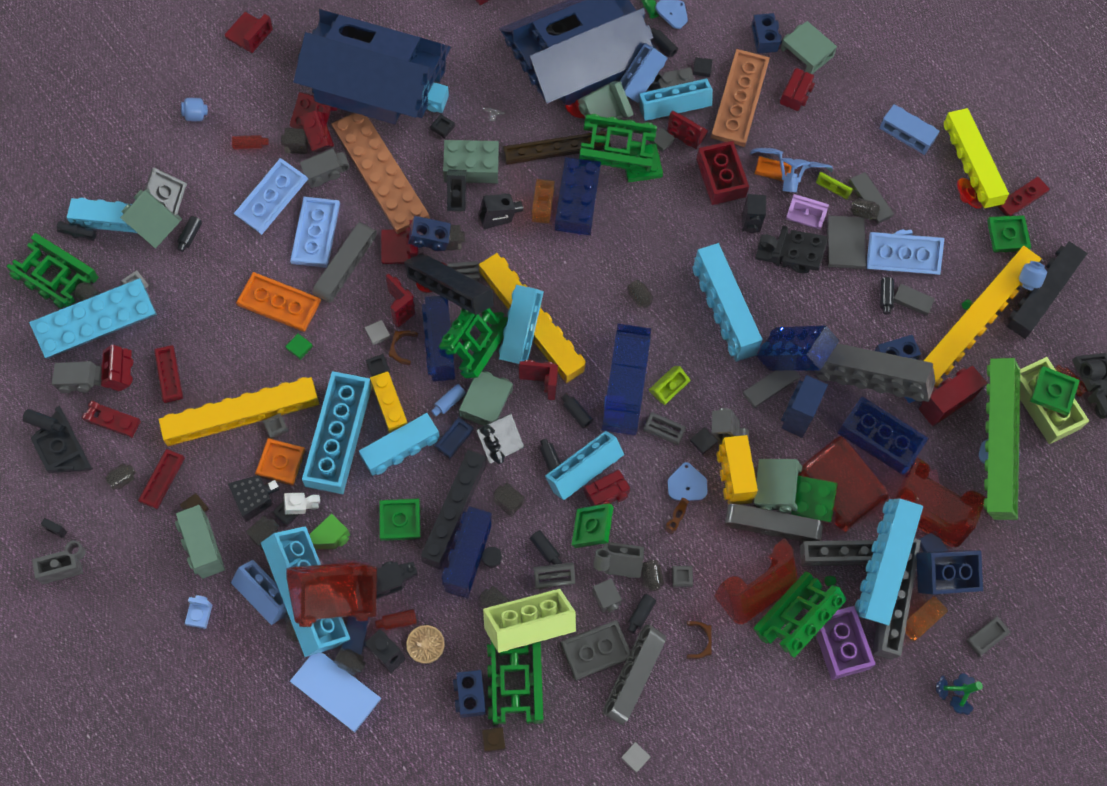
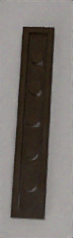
M607 130L596 133V135L606 136ZM592 133L503 146L506 165L579 154L581 143H591ZM595 142L593 150H604L605 144Z

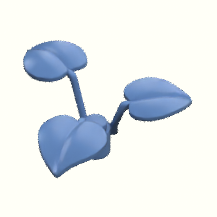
M756 148L750 152V155L762 152L779 157L782 180H784L782 191L797 192L798 182H801V177L807 168L824 167L831 172L833 171V167L828 164L809 162L802 159L782 158L783 151L773 148ZM783 161L792 166L791 173L785 175ZM803 165L799 175L794 173L795 169Z

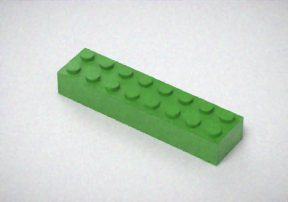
M1015 358L990 359V365H987V376L990 377V384H987L986 387L987 395H990V402L986 403V413L989 414V421H986V433H989V440L985 441V450L988 452V459H985V471H988V479L984 480V488L988 492L987 498H984V510H987L993 520H1018L1020 367Z

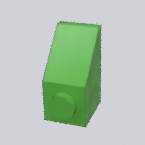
M331 514L309 535L315 549H336L338 546L341 547L347 543L350 533Z

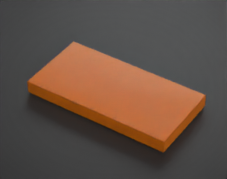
M253 272L236 304L239 307L305 332L321 299Z

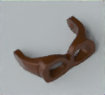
M395 331L389 357L401 364L410 365V360L403 359L397 355L394 346L402 337H418V333L415 331Z
M681 498L673 511V519L669 520L666 524L665 530L670 534L677 530L679 522L684 517L689 503L686 498ZM677 511L682 512L680 518L676 517ZM675 523V528L671 527L670 524Z
M687 621L688 626L701 627L708 637L706 649L700 654H688L687 659H700L705 656H711L712 626L698 621Z

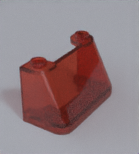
M842 436L832 440L802 465V473H798V476L838 483L833 508L836 511L834 521L845 533L881 508L889 498L886 488Z
M917 457L893 499L900 498L922 505L923 509L917 528L927 534L935 535L950 547H959L976 528L984 506V498L987 497L971 490L965 492L961 497L928 477L931 471L929 464Z
M785 538L774 546L773 553L769 556L771 566L764 574L748 585L741 578L732 576L718 587L714 596L735 623H747L780 599L799 579L793 549Z
M350 562L286 568V579L294 620L300 627H311L312 623L316 622V619L352 616L356 617V621H367L368 617H376L377 567Z

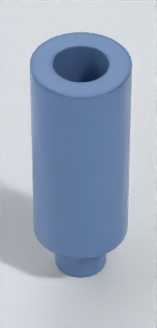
M456 384L434 404L435 408L431 410L432 414L437 416L440 413L444 414L466 395L465 390L459 384Z

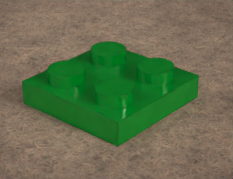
M656 143L645 145L644 153L653 154L650 173L625 169L628 183L663 178V170ZM630 148L629 156L639 157L640 149Z
M1025 215L988 218L987 224L993 253L1016 252L1023 246L1028 249L1032 248Z
M1042 366L1030 402L1067 416L1070 413L1080 380Z
M798 476L795 504L798 508L797 511L792 510L791 515L831 522L838 483Z
M420 499L380 500V541L421 539Z
M608 503L577 509L571 545L575 548L608 543L613 506Z

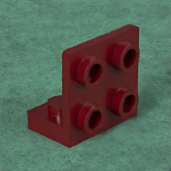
M244 12L225 33V38L253 53L272 32L271 19L266 14L257 19Z
M299 92L290 127L304 131L300 117L313 111L322 112L325 119L324 122L327 124L331 110L337 111V108L315 102L314 95Z
M671 111L667 132L674 138L683 141L687 146L697 149L707 136L708 130L681 114Z
M409 220V227H406L405 231L398 234L395 229L381 230L382 264H403L404 261L419 254L418 247L408 244L412 220Z
M388 273L385 275L388 291L396 299L390 307L393 323L399 328L415 315L414 296L408 289H403L397 277H392Z
M533 360L520 361L519 379L545 382L544 393H548V400H555L558 364L553 362L537 363Z

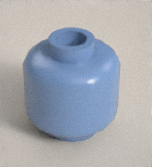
M185 98L184 102H181V116H184L186 121H202L204 115H207V105L203 103L201 98Z
M1030 261V263H1026L1023 266L1019 281L1025 289L1033 290L1043 285L1047 275L1043 264Z

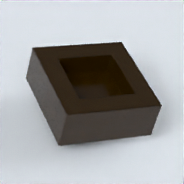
M197 493L180 504L183 510L200 505L204 512L209 510Z
M503 727L482 730L485 752L506 749Z

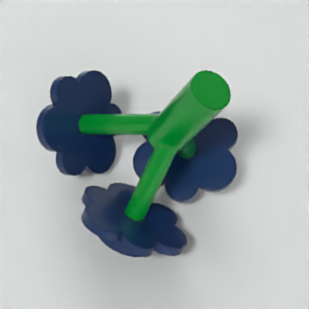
M961 673L958 679L953 681L955 686H948L945 676L941 675L940 681L936 684V691L939 697L945 700L946 696H948V690L954 691L957 695H963L962 699L957 696L952 697L950 705L956 713L969 715L974 708L968 703L967 699L970 693H975L983 688L982 683L979 681L975 682L973 677H968L967 674Z

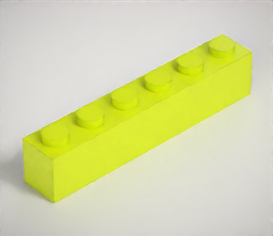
M969 109L948 112L944 121V128L948 131L950 141L957 150V156L963 163L964 171L970 178L971 186L977 193L978 201L982 203L983 208L1004 204L1009 192Z

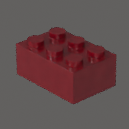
M729 141L699 148L696 160L711 204L746 198L749 184L734 142Z
M973 365L968 369L964 367L959 370L953 379L947 378L941 383L942 386L940 388L934 387L929 402L921 401L922 405L919 407V411L932 427L975 399L988 384Z

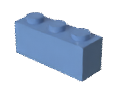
M644 43L620 80L626 96L637 103L640 101L639 93L647 91L668 59L647 43Z
M895 104L883 118L879 129L923 155L927 153L940 132L934 126L925 123L917 116H913Z
M254 560L238 567L231 584L271 625L286 617L288 612L278 586Z

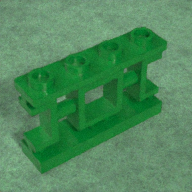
M597 114L586 115L583 130L592 131L591 143H581L579 162L650 173L653 154L644 153L646 140H655L657 126L648 122L642 124L636 123L634 120H618L616 117L605 118ZM597 127L607 128L606 136L596 135ZM632 133L643 134L642 141H632ZM610 134L628 137L626 150L609 147ZM594 143H604V152L593 150ZM630 148L640 149L639 157L629 156Z
M34 233L31 237L33 242L27 244L32 253L21 264L14 259L12 265L8 264L6 266L10 271L9 275L14 280H21L30 290L33 291L35 289L39 291L38 294L46 300L50 298L53 300L54 305L60 309L69 307L72 303L76 302L71 294L80 283L89 287L91 285L90 282L95 283L99 278L93 268L37 233ZM40 249L49 254L42 262L38 261L42 255ZM51 265H54L61 271L52 282H49L42 275ZM32 266L36 268L31 273L34 279L25 274ZM69 268L77 272L71 281L67 279L72 273ZM61 284L65 286L60 292L63 298L54 293Z
M462 308L460 315L452 323L448 333L443 336L439 348L446 349L445 353L447 355L455 353L459 355L463 360L459 369L462 370L461 375L464 378H478L503 339V331L508 322V317H503V312L493 313L488 308L481 312L482 316L480 317L479 314L474 315ZM487 321H488V322L490 323V325H491L490 328H489L488 325L486 324ZM474 325L481 332L476 341L469 333ZM460 338L464 341L463 345L458 341ZM469 349L474 352L472 356L468 352Z
M805 571L753 629L760 640L766 644H771L777 637L782 639L779 644L783 651L788 652L790 656L795 658L845 603L846 597L838 586L832 585L826 592L821 591L820 589L823 586L820 581ZM803 608L808 610L800 621L794 619Z
M491 641V644H487V657H491L492 665H488V678L492 677V686H488V698H492V707H488L489 719H493V725L506 724L505 713H526V723H543L541 641L526 645L524 648L500 652V656L510 655V665H500V674H496V648ZM528 646H532L533 673H529V665H519L518 655L529 654ZM525 671V690H505L504 672ZM530 687H534V715L530 714V706L520 707L519 696H530ZM496 688H501V697H511V707H501V716H497Z

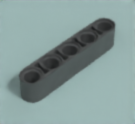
M361 222L355 226L315 284L313 295L329 303L334 300L375 240L377 235L375 229Z
M729 504L727 507L725 525L728 527L802 542L821 541L823 522L820 520L739 504Z
M645 625L640 631L603 708V714L620 725L628 721L666 641V635L651 625Z

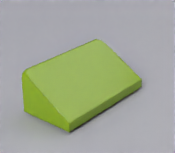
M822 172L818 175L816 184L845 199L849 198L853 191L852 188Z
M673 366L649 388V391L665 405L691 380L681 366Z

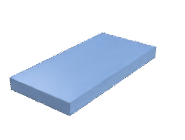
M280 158L234 214L262 235L308 178Z
M303 196L290 260L291 264L328 267L340 207L339 200Z
M870 232L866 269L940 275L945 238Z
M322 652L311 655L290 680L293 685L354 733L381 700L377 694Z

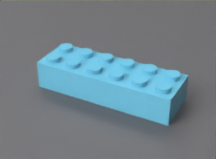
M719 243L698 249L694 266L692 267L693 273L700 280L699 285L701 291L705 292L707 296L706 300L709 308L713 309L714 320L716 324L720 325L722 338L729 345V354L734 356L736 362L757 355L763 339Z
M139 278L29 323L44 357L49 359L153 317L157 313L142 280Z
M332 371L302 477L305 487L344 494L372 389L370 378Z
M900 498L889 499L884 504V518L877 527L879 535L871 548V552H873L872 559L866 565V572H868L866 580H863L861 583V597L855 603L858 617L885 625L890 624L922 513V505Z
M306 526L273 533L262 541L261 545L304 656L307 657L337 648L350 640Z

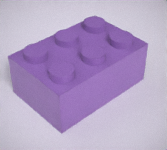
M855 606L837 610L816 634L831 680L870 670L876 665Z

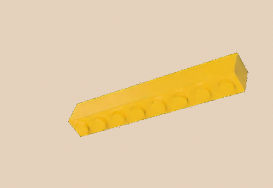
M496 253L479 264V273L509 310L512 304V292L516 285L527 286L525 284L522 285L517 273L509 269L506 259L504 257L501 258ZM540 306L533 342L549 362L558 364V374L567 384L585 372V359L581 354L575 352L571 341L563 337L560 327L552 323L551 316L547 312L544 313Z
M302 377L292 383L284 382L277 387L262 388L259 392L244 393L240 397L233 399L225 398L221 402L215 404L207 403L196 409L189 408L178 414H167L163 418H159L164 442L167 446H172L266 420L279 413L284 415L320 404L312 377Z

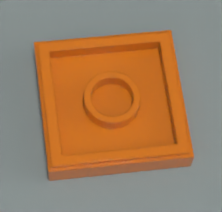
M268 438L255 475H260V477L269 480L275 479L277 482L293 486L306 449Z

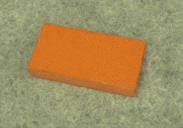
M759 156L755 174L784 182L782 180L780 161ZM783 162L785 175L791 173L792 166Z

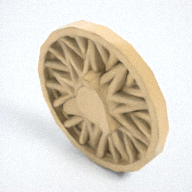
M429 625L415 628L409 634L406 642L410 657L422 664L438 660L445 648L442 633L437 628Z

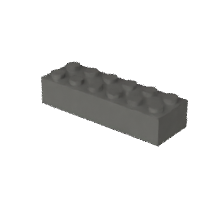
M818 340L812 356L816 376L823 381L830 380L841 385L849 384L859 389L867 388L878 393L886 392L897 397H909L916 401L928 402L935 385L934 368L931 362Z

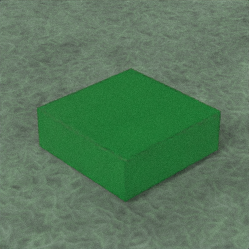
M297 334L285 347L286 350L301 360L313 345L300 334Z

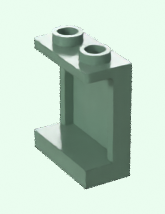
M806 21L802 25L799 24L794 32L790 35L787 34L782 39L781 50L784 52L786 49H789L807 65L805 72L813 74L834 57L837 46Z
M613 81L578 99L580 104L579 110L585 117L586 115L597 114L600 117H616L619 120L634 114L620 81ZM597 127L596 133L601 132L600 129H602V128H601V127Z
M146 189L144 192L140 190L134 196L136 201L132 205L128 203L121 211L123 215L120 218L156 248L180 223L182 218L178 214H173L150 193L149 189Z
M482 371L478 378H473L459 409L460 417L483 426L498 420L509 394L513 391V383L503 377L497 378L488 371Z
M759 459L756 480L758 492L754 498V504L760 509L770 511L779 510L783 513H790L791 510L797 511L798 506L795 504L798 473H802L800 462L797 459Z

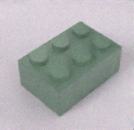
M444 140V182H447L448 169L467 170L466 183L498 184L499 141Z
M197 505L176 513L178 520L175 521L178 532H181L183 537L181 543L184 550H187L190 556L187 558V561L194 573L199 574L204 579L225 571L208 517L201 506Z

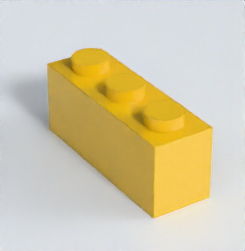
M389 372L370 377L372 388L389 434L408 424Z

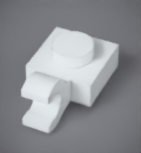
M284 493L285 514H305L306 509L319 508V495H311L305 498L304 493Z

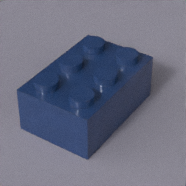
M808 375L805 376L804 381L799 380L781 418V421L784 422L781 429L803 438L828 384Z
M981 550L916 552L918 593L948 594L983 591Z

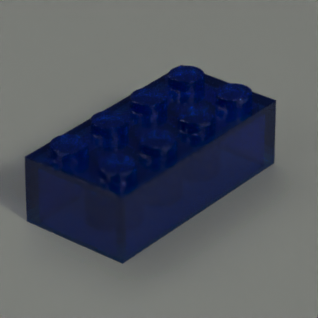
M565 157L555 219V231L591 236L601 162Z
M442 296L425 297V304H422L428 375H432L433 382L456 380L453 354L447 355L445 353L446 349L439 348L443 336L451 328L448 300Z
M826 325L775 327L770 332L766 342L760 347V351L756 356L770 371L821 370L839 343V339Z
M861 396L837 433L903 476L929 439L863 396Z
M470 506L467 512L462 514L460 521L462 523L461 531L457 530L454 538V542H456L455 549L450 550L448 556L449 567L448 569L444 568L441 578L445 592L467 599L469 598L482 553L492 528V513Z

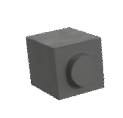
M612 578L593 586L592 592L602 613L606 611L611 613L619 609L622 599Z

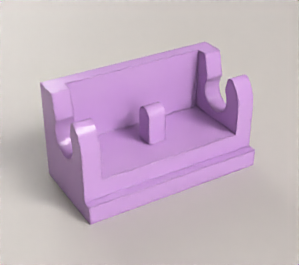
M794 194L786 220L821 230L829 204Z

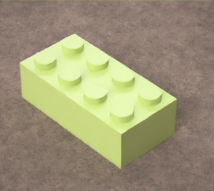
M1045 357L1020 369V400L1047 442L1051 444L1082 429L1089 422V419L1075 398L1070 413L1067 416L1030 402L1040 368L1045 366L1055 370L1048 357Z
M561 589L483 609L484 629L498 653L576 632L575 610Z

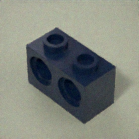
M774 13L754 15L751 26L757 54L777 52L779 45L782 44V36L778 33L779 22L775 19Z
M414 216L410 225L408 244L419 248H431L434 251H445L449 243L451 223Z
M913 335L879 344L875 349L877 352L917 360L921 356ZM903 350L908 351V352L910 353V355L904 353Z
M481 670L456 673L457 679H453L454 692L458 691L459 700H455L456 713L460 712L461 718L486 715ZM466 679L474 682V685L469 689L462 686L463 681ZM467 700H473L476 706L469 710L464 707V704Z

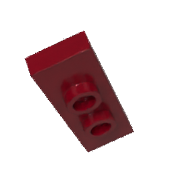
M1038 176L1010 194L1005 203L997 205V207L1005 216H1013L1048 193L1050 188Z
M170 345L154 349L163 402L168 403L184 399L174 346Z
M166 449L138 501L158 510L185 457Z

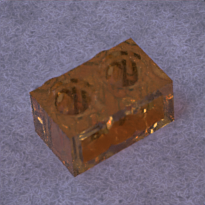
M536 179L532 222L550 224L555 181Z
M933 596L907 619L905 633L913 641H916L948 612V609Z

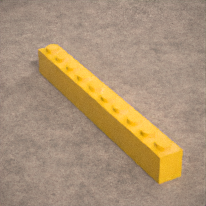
M1023 246L926 357L924 361L933 363L934 387L937 388L943 381L941 377L944 373L948 375L954 368L952 364L955 361L959 362L964 357L965 353L963 351L966 348L970 350L976 343L974 338L977 335L979 337L983 335L987 330L985 325L987 323L992 324L998 317L996 315L998 310L1002 312L1009 304L1006 301L1009 298L1013 300L1019 292L1017 288L1019 286L1023 288V284L1019 281L1023 266L1026 263H1030V261L1040 262L1042 258Z

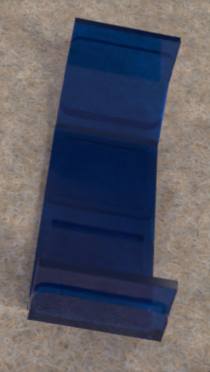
M617 323L602 424L603 431L636 435L651 328Z

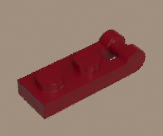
M94 401L89 402L87 412L81 417V419L88 423L133 438L141 422L139 418L105 407ZM96 411L100 412L98 418L94 417Z

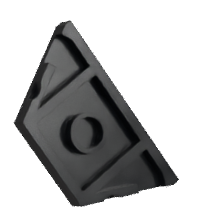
M60 405L55 408L56 412L52 417L58 419L59 423L63 425V430L61 432L55 430L52 433L40 429L31 437V441L48 473L92 470L93 468Z

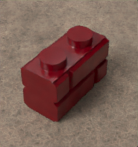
M798 68L794 69L782 94L780 104L790 107L795 111H799L801 106L805 107L809 98L806 95L808 92L811 93L815 86V83H813L814 75Z
M313 111L300 117L312 152H321L334 147L322 112Z
M110 345L103 350L102 387L122 391L131 385L133 377L130 374L134 362L133 358H131V350L116 345Z
M619 469L584 487V494L591 506L610 504L616 500L621 502L628 498L630 486Z

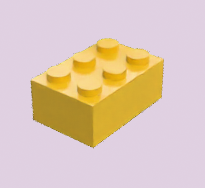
M748 435L725 437L722 444L719 445V451H717V460L722 466L720 478L721 481L725 482V488L723 489L724 499L728 500V505L752 503L758 489Z

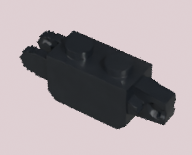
M393 561L382 564L380 568L366 569L359 575V580L347 585L346 591L350 597L356 598L365 595L371 601L401 591L405 586V581L418 575L414 562L398 565V562L393 563Z

